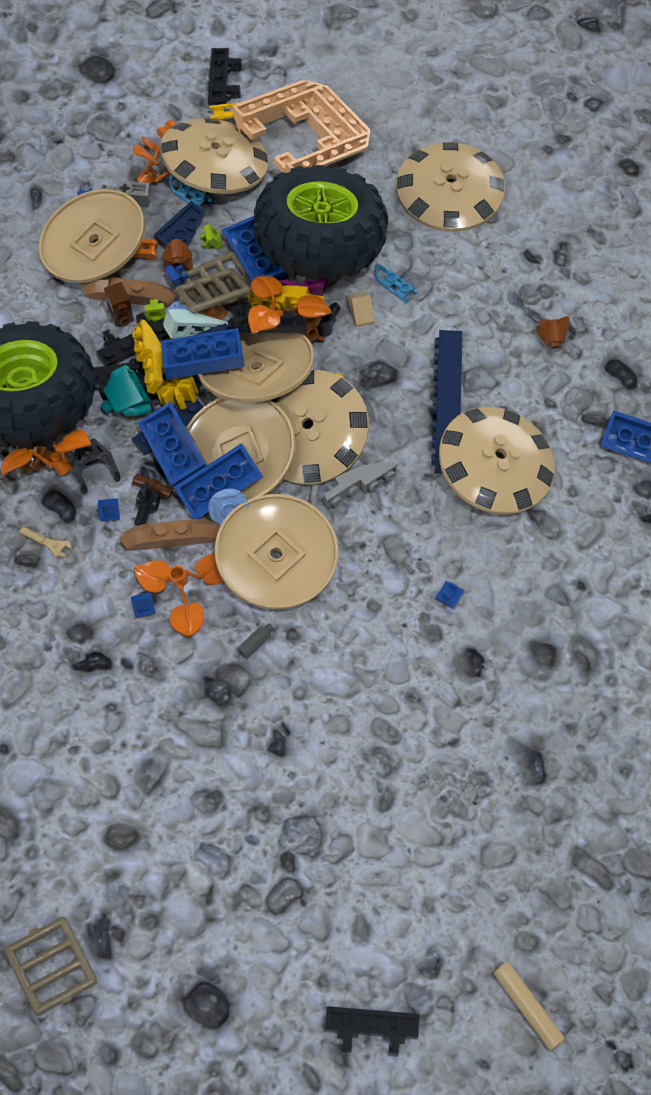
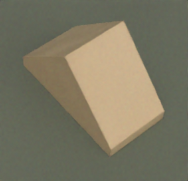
M366 291L347 294L346 298L356 327L375 323L370 294Z

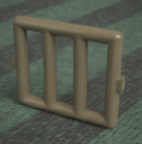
M234 251L186 271L189 278L198 274L203 278L208 276L206 271L213 267H216L219 272L225 270L226 268L223 263L232 259L250 287L252 283ZM231 276L223 278L231 291L239 289ZM188 278L186 281H183V283L185 284L191 282V280ZM213 282L206 284L214 298L221 295ZM195 288L189 290L188 295L192 301L195 300L196 304L204 301ZM248 294L218 305L223 308L248 298Z
M228 268L177 286L175 292L178 294L181 304L186 305L192 313H196L247 295L251 292V288L246 283L243 275L240 276L233 268ZM231 276L240 289L231 292L220 279ZM213 282L223 295L213 298L203 285ZM195 288L205 301L194 304L186 294V291Z
M60 917L40 929L37 927L28 931L29 935L8 945L4 949L8 961L36 1016H40L62 1003L65 1005L73 1001L72 998L97 984V978L65 917ZM59 928L62 929L66 940L22 964L20 963L15 952ZM71 947L76 960L30 984L25 974L26 971ZM81 967L86 980L40 1005L35 992Z

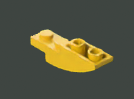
M282 286V294L275 296L276 310L284 312L285 308H293L298 304V299L301 296L313 294H309L308 287ZM252 292L248 294L247 297L251 307L264 305L268 309H272L271 297L261 299L253 295ZM316 295V296L320 297L322 300H324V302H325V297H324V296Z
M141 320L138 326L134 327L132 333L135 340L134 352H136L137 361L143 362V368L145 369L144 382L147 386V392L155 394L162 384V377L165 374L162 346L145 320Z

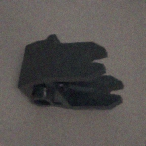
M95 438L90 439L92 445L75 449L73 470L83 494L88 493V489L82 476V469L103 461L109 465L115 481L121 480L111 452Z

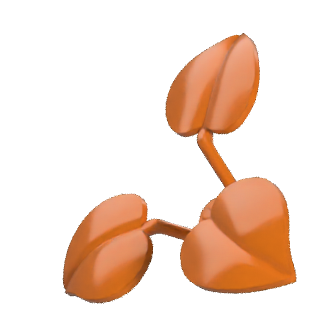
M142 136L143 142L154 150L155 155L153 157L145 148L137 143L134 145L133 155L141 156L149 161L147 167L137 180L151 185L154 181L157 183L160 179L170 174V172L167 171L158 177L156 176L158 172L152 166L153 164L159 166L156 159L160 154V147L150 139Z
M258 276L251 283V292L261 299L271 297L272 309H268L264 305H257L250 309L248 323L252 334L277 327L280 323V316H284L283 311L276 310L275 296L281 295L283 292L282 284L273 277ZM316 295L301 296L298 299V304L292 308V315L298 309V314L306 318L321 317L331 313L329 306Z
M84 430L71 432L58 445L55 441L52 442L56 452L50 455V462L33 449L19 448L5 457L1 466V473L4 476L6 473L25 465L34 455L46 463L50 469L54 467L58 475H64L72 468L65 452L92 444Z
M215 553L204 556L197 562L195 570L199 575L190 572L188 569L184 570L179 565L170 568L166 562L160 560L150 561L134 567L138 582L148 592H162L166 587V582L170 583L171 581L174 586L179 587L184 606L180 605L172 610L170 623L177 632L186 637L197 633L204 622V610L198 603L188 605L183 586L188 583V576L196 579L203 578L209 585H217L223 582L216 565Z

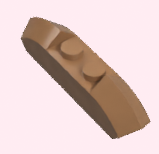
M104 277L81 284L85 296L93 300L106 301L104 288L119 282L123 283L131 304L148 305L150 300L158 299V303H164V308L170 306L176 296L169 287L149 281Z
M207 519L143 524L126 530L120 536V540L125 548L131 551L214 543L221 525Z

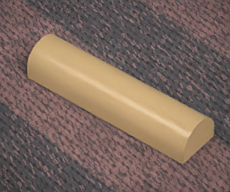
M506 962L499 967L493 974L550 1051L554 1050L564 1042L565 1037L510 963Z

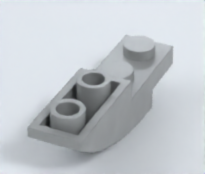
M373 463L341 474L335 478L334 488L323 494V505L327 509L333 506L336 507L348 496L357 494L359 489L364 495L370 491L374 492L382 483L389 482L397 475V463Z

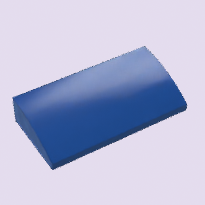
M254 216L222 229L223 234L251 282L258 276H270L278 281L288 279V273L284 272V268L282 266L275 267L270 263L268 257L263 254L254 235Z
M238 328L161 341L167 379L245 367Z
M171 401L138 422L172 487L208 465L178 409Z
M613 410L600 447L651 464V423Z
M241 443L174 488L193 519H200L209 513V501L217 492L224 489L243 491L263 478L245 446Z

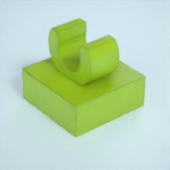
M210 224L204 226L205 233L200 235V239L206 242L202 246L206 249L212 246L216 249L221 248L223 242L219 231Z
M158 299L150 300V304L145 305L148 321L152 319L156 322L162 318L165 320L164 303H158Z

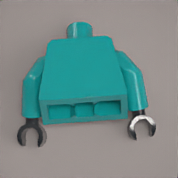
M135 358L129 360V365H123L112 371L107 386L104 388V393L108 399L101 403V407L106 413L114 409L116 413L124 414L125 416H141L151 413V410L155 412L159 409L154 406L161 403L159 399L154 400L151 405L149 404L151 400L135 374L140 371L141 366L140 364L136 367L132 366L136 363Z

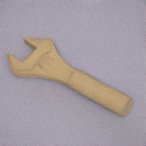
M24 526L20 530V534L48 547L55 558L58 556L62 558L67 557L62 553L65 547L71 551L73 550L69 541L51 540Z

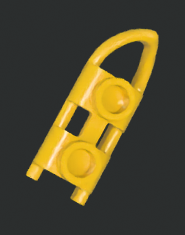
M241 102L209 106V109L214 111V115H211L210 118L219 120L232 118L235 120L232 106ZM224 108H231V111L225 112Z

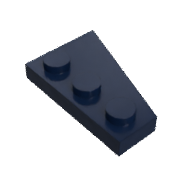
M191 200L154 234V239L165 248L174 239L182 240L189 247L205 216V211Z

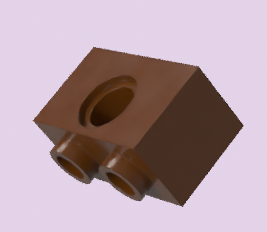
M119 282L105 287L104 293L107 309L115 326L127 325L134 321L131 301L123 283Z

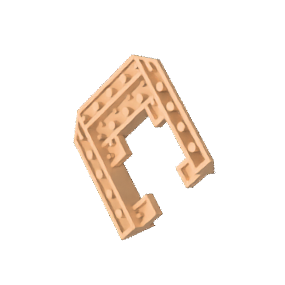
M301 80L232 106L239 134L244 132L251 140L266 134L267 128L264 124L285 116L293 123L304 120L321 138L316 141L315 145L319 151L299 159H295L289 152L274 157L273 164L281 172L288 173L291 171V168L299 166L306 168L312 167V165H324L325 167L368 148L370 129L324 84Z

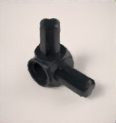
M336 302L329 306L331 309L330 314L321 316L318 327L316 326L318 335L325 337L332 333L333 325L336 322L335 317L341 310V306Z
M150 482L140 485L136 498V507L139 509L134 521L136 526L146 524L150 513L157 511L160 504L161 495L152 489Z

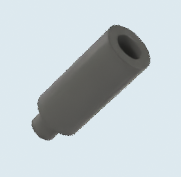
M270 623L265 627L260 626L237 647V651L242 657L248 659L271 638L270 633L274 630V627Z

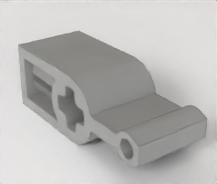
M125 181L117 186L101 185V189H112L128 194L140 207H149L151 192L149 183Z

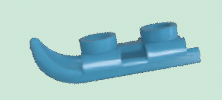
M170 175L169 184L175 195L187 203L192 200L199 207L205 200L212 203L213 199L204 192ZM173 180L180 183V188L177 191L173 186ZM190 195L193 198L190 200L186 196Z
M376 263L374 272L377 281L403 302H408L405 297L410 292L414 295L418 293L413 286L402 280L395 272ZM379 268L386 273L382 280L378 274ZM395 285L398 289L395 291L391 286Z

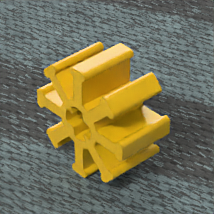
M192 375L170 380L163 379L162 384L156 391L162 406L171 401L174 405L178 403L180 410L187 408L185 400L194 403L197 400L195 393H199Z

